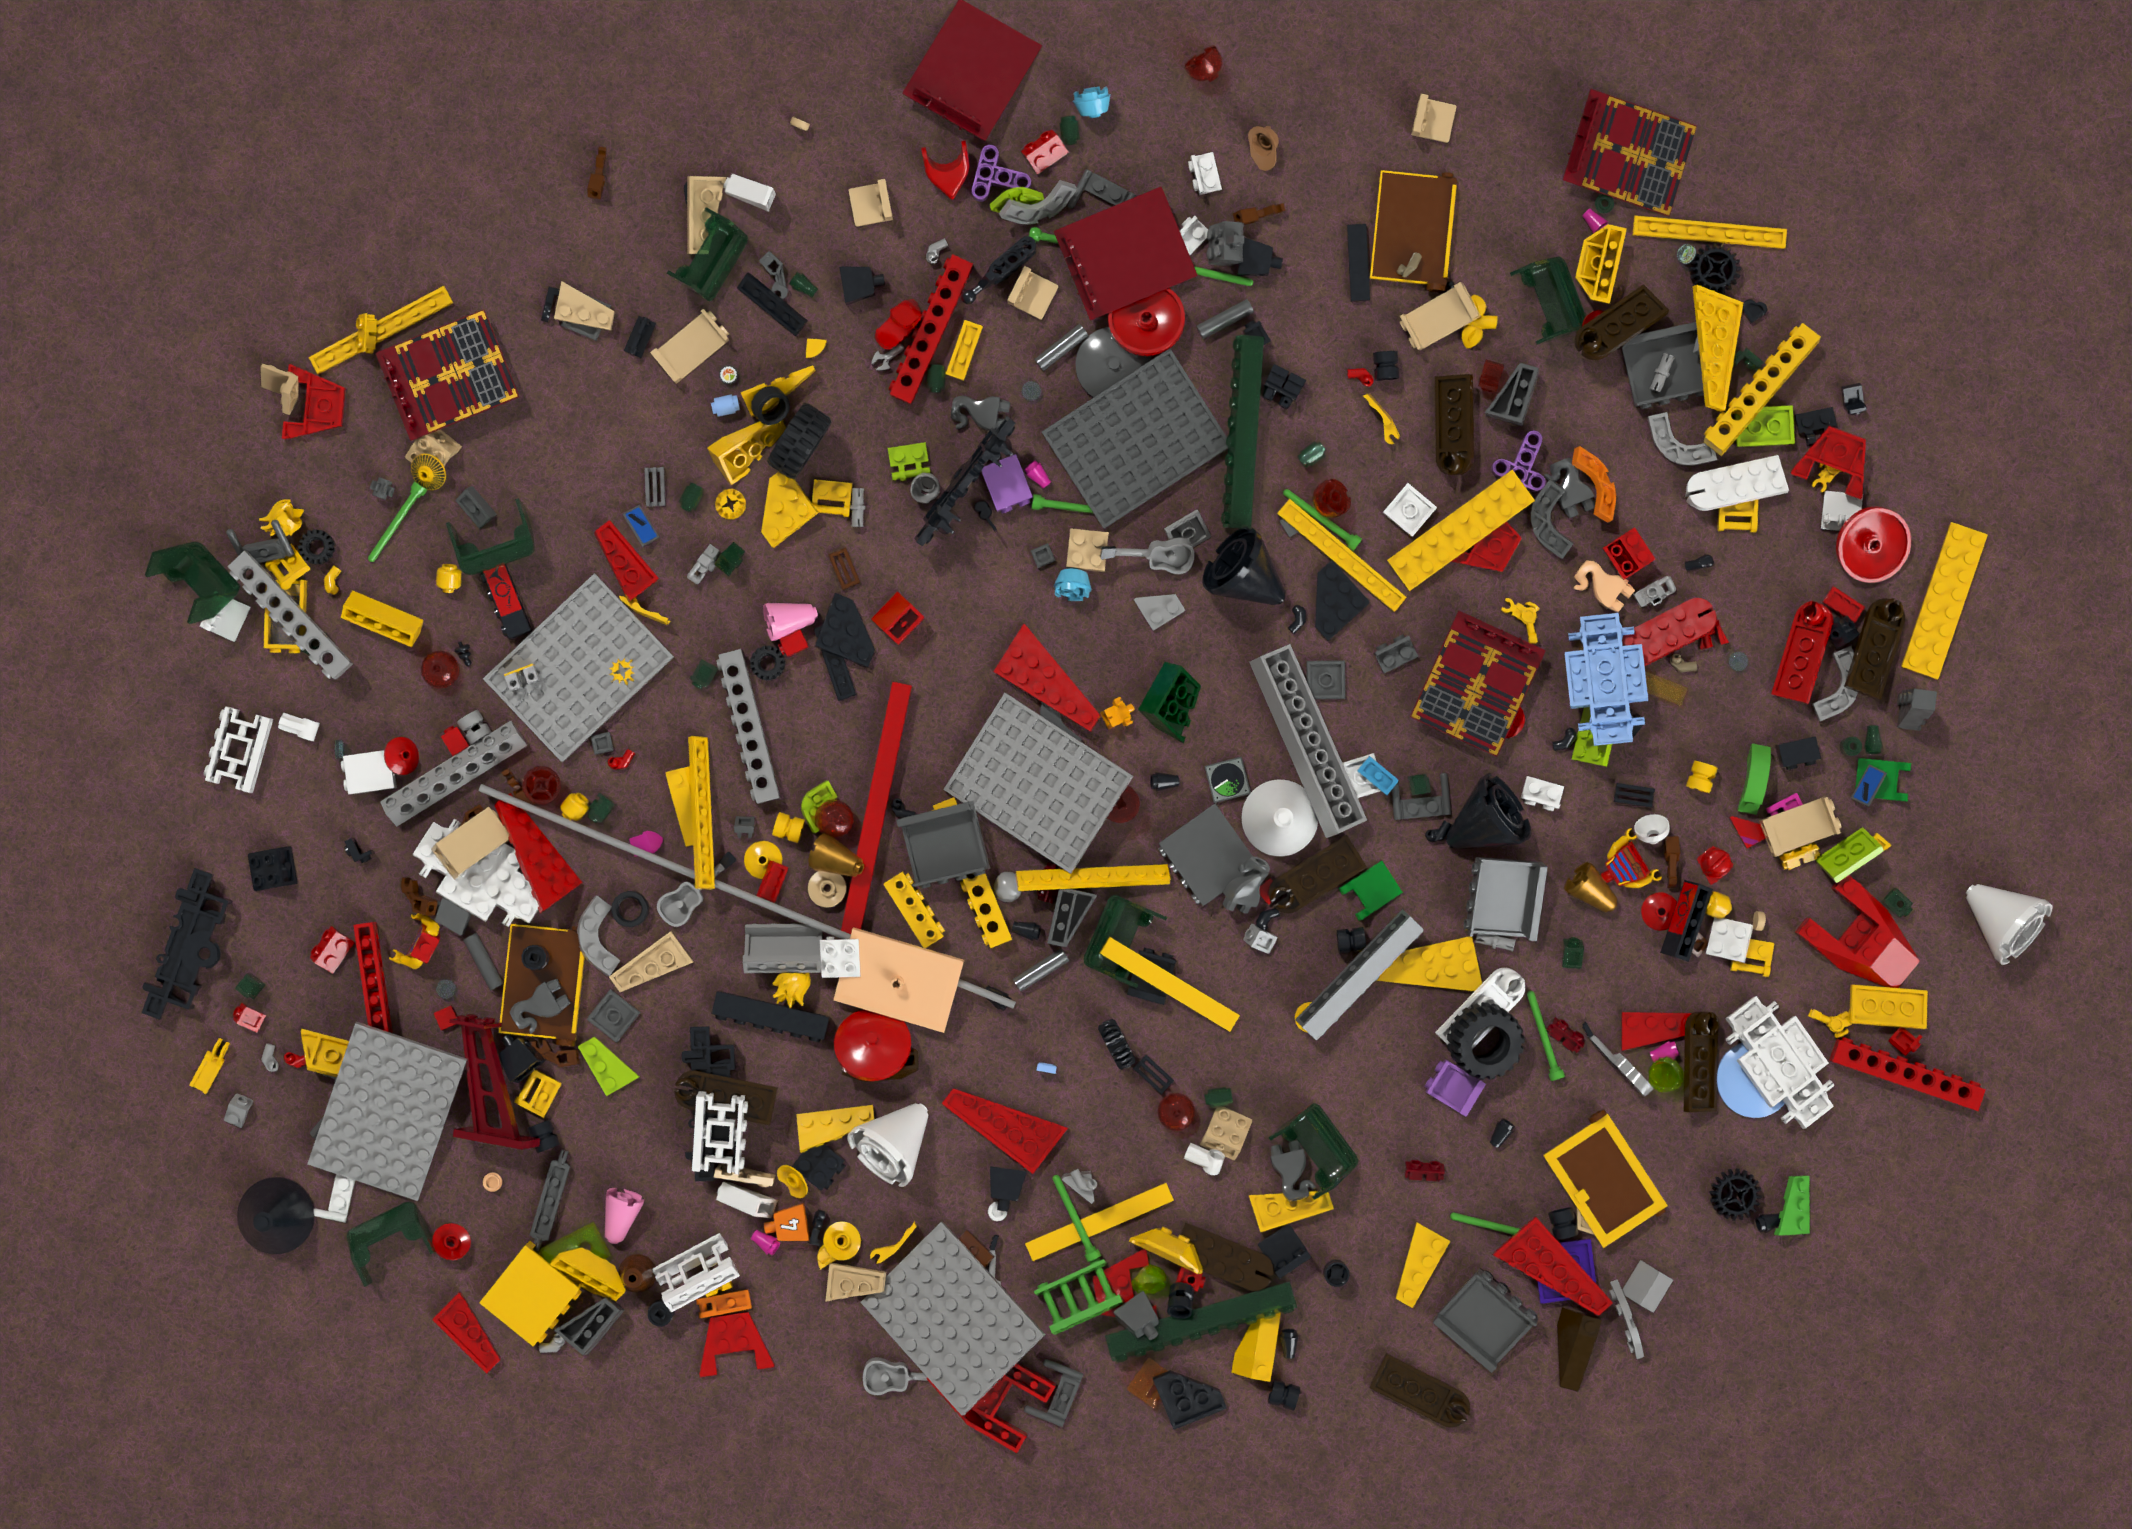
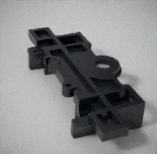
M1006 416L997 429L992 427L969 460L962 464L955 472L948 488L936 500L923 518L925 525L914 538L919 545L928 544L934 535L932 533L935 530L942 534H949V532L953 534L955 531L949 526V523L953 518L958 522L961 521L957 513L951 509L955 505V501L959 497L963 498L968 492L967 487L971 482L974 483L978 479L980 471L988 459L1002 467L998 460L1001 456L1000 453L1002 452L1006 456L1010 455L1012 457V443L1006 436H1010L1013 433L1016 423L1010 417Z
M194 868L187 887L188 890L183 888L177 889L175 898L182 901L178 914L173 917L179 920V925L177 927L169 926L171 933L165 947L166 954H159L156 958L157 962L163 963V965L158 967L155 977L157 981L164 984L163 987L144 982L143 990L149 993L142 1014L160 1020L162 1019L167 1002L188 1010L194 1009L195 1005L192 1004V1001L202 985L195 983L199 968L206 967V969H209L219 962L221 957L220 947L216 942H211L210 938L213 935L216 924H225L224 920L227 915L225 911L228 904H232L233 900L208 892L214 874ZM206 900H216L223 903L221 911L203 910ZM202 948L209 949V958L202 959L199 956V951ZM175 985L190 993L188 1002L173 994Z
M710 1026L690 1027L691 1051L682 1052V1061L684 1063H691V1070L731 1077V1070L736 1069L734 1053L736 1044L710 1045ZM730 1049V1059L712 1063L711 1052ZM705 1113V1125H707L708 1118H718V1115ZM695 1118L689 1120L688 1125L690 1128H695V1125L691 1124L692 1121L695 1122ZM712 1125L711 1140L729 1142L730 1126ZM704 1139L702 1162H705L706 1155H715L714 1147H705L706 1139ZM734 1141L733 1147L734 1155L723 1154V1156L733 1157V1161H735L736 1156V1141ZM693 1151L685 1152L686 1159H693ZM710 1162L708 1171H695V1181H714V1162Z

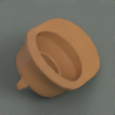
M1259 126L1253 127L1248 134L1251 157L1260 170H1270L1276 163V148L1279 144V138L1270 126L1264 128Z

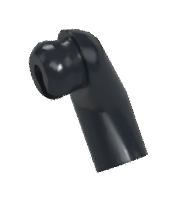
M1705 554L1696 560L1686 561L1685 568L1687 571L1709 568L1713 566L1714 560L1711 555Z
M1295 605L1292 609V612L1295 614V621L1288 629L1293 634L1306 623V610L1300 605Z
M1566 729L1563 740L1552 742L1553 750L1570 748L1577 739L1575 729Z
M893 799L891 809L897 818L915 815V811L905 809L901 799Z
M1444 820L1439 829L1426 831V839L1430 842L1444 840L1452 824Z
M1276 908L1262 911L1256 920V926L1266 931L1270 919L1280 917L1279 911Z

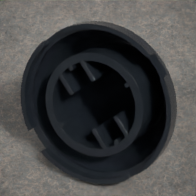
M1244 527L1228 536L1215 550L1219 554L1213 563L1208 561L1202 583L1203 587L1213 595L1269 605L1281 604L1285 599V589L1260 533L1254 528L1250 530L1248 527Z
M1488 773L1479 779L1447 833L1446 842L1450 848L1459 850L1522 844L1530 839L1531 826L1529 819L1523 820L1520 813L1524 808L1511 788L1498 776L1491 778V773Z
M284 1177L266 1178L253 1184L242 1196L237 1211L238 1226L244 1239L255 1249L268 1254L287 1253L299 1247L309 1237L315 1222L314 1204L308 1192L297 1182Z

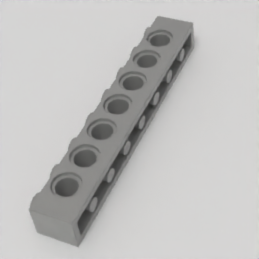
M243 551L227 566L231 570L229 572L236 581L240 579L244 585L242 587L250 595L253 593L258 598L256 602L263 609L266 607L271 612L269 616L276 623L279 621L284 626L282 630L289 637L293 636L297 640L295 642L302 651L307 650L310 654L308 656L314 664L317 665L319 663L324 668L322 672L327 678L338 679L353 665L352 661L288 593L279 586L249 552ZM252 569L254 572V576L252 579L248 580L246 578V572ZM265 583L267 585V590L265 593L261 594L259 592V586ZM278 597L280 599V605L274 608L272 606V600ZM291 611L293 613V619L290 622H287L285 619V615L287 612ZM304 625L307 632L305 635L300 636L298 629ZM318 639L320 646L314 650L311 646L312 641ZM328 653H331L333 656V661L330 664L325 662V656Z
M739 649L719 654V659L716 660L719 671H723L724 678H721L723 688L728 690L729 696L726 697L728 707H732L734 715H731L733 726H737L738 734H736L738 745L742 744L743 752L740 754L743 764H747L748 771H745L747 781L752 783L753 789L750 790L752 800H756L757 804L778 799L780 794L743 651ZM731 666L738 668V674L734 677H731L728 673ZM740 684L743 687V692L740 695H735L733 688L735 685ZM741 703H746L748 706V711L745 714L738 712V706ZM749 721L752 723L753 729L746 733L743 730V724ZM751 740H755L758 744L755 751H750L747 747L748 742ZM755 759L762 761V767L758 770H755L752 766V762ZM760 777H764L767 780L765 788H759L757 785V780Z
M509 721L380 801L385 814L397 827L526 747L527 744L512 721Z

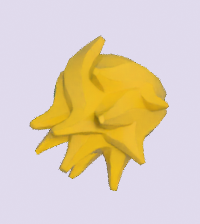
M291 499L279 500L274 504L266 517L259 518V521L269 522L267 526H262L261 529L265 530V532L271 531L270 536L276 534L271 522L278 520L286 537L289 534L292 536L302 525L300 517L304 510L293 509Z
M779 973L772 983L774 986H778L777 992L773 995V998L778 997L776 1004L782 1003L787 999L789 1008H792L795 1000L803 1006V997L810 987V974Z

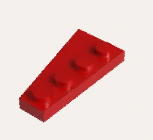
M610 520L594 532L628 602L658 581L657 575Z
M1622 1012L1621 1051L1685 1036V1024L1687 1018L1692 1013Z
M460 1291L432 1320L487 1374L501 1358Z

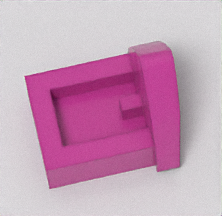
M644 831L642 835L630 838L629 840L631 845L653 854L660 848L663 837L652 831Z

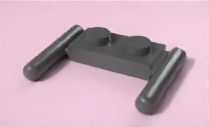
M1086 169L1076 187V192L1069 200L1067 206L1073 209L1083 190L1113 206L1132 199L1136 195Z
M278 520L271 522L278 538L246 544L244 547L241 546L233 529L226 531L238 556L243 551H247L258 563L294 555V551Z
M1447 773L1440 774L1442 796L1400 800L1399 785L1397 783L1391 790L1394 820L1451 814Z
M1044 1359L1043 1366L1063 1373L1047 1413L1029 1405L1025 1406L1024 1412L1063 1427L1083 1373L1049 1359Z

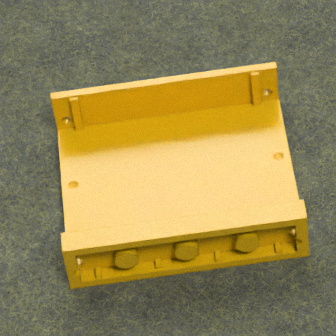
M529 1241L480 1301V1304L530 1345L534 1346L537 1342L540 1344L547 1337L545 1333L547 1329L555 1327L559 1322L557 1319L559 1314L564 1315L571 1307L568 1303L571 1299L576 1300L582 1293L580 1288L584 1284L581 1282L577 1286L559 1270L552 1267L549 1262L533 1250L536 1245Z

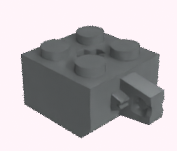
M1223 221L1209 226L1207 232V239L1209 240L1207 259L1209 265L1231 266L1243 262L1244 223Z

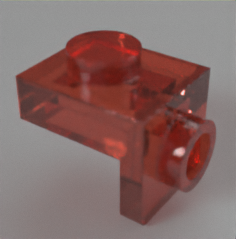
M1486 359L1478 386L1487 392L1497 391L1504 364Z

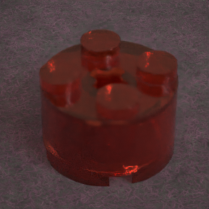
M1129 786L1126 787L1120 796L1123 802L1126 803V806L1117 809L1118 805H1115L1107 817L1109 820L1116 823H1125L1137 815L1140 807L1139 797Z

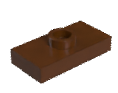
M966 1230L959 1238L985 1268L995 1257L969 1230Z

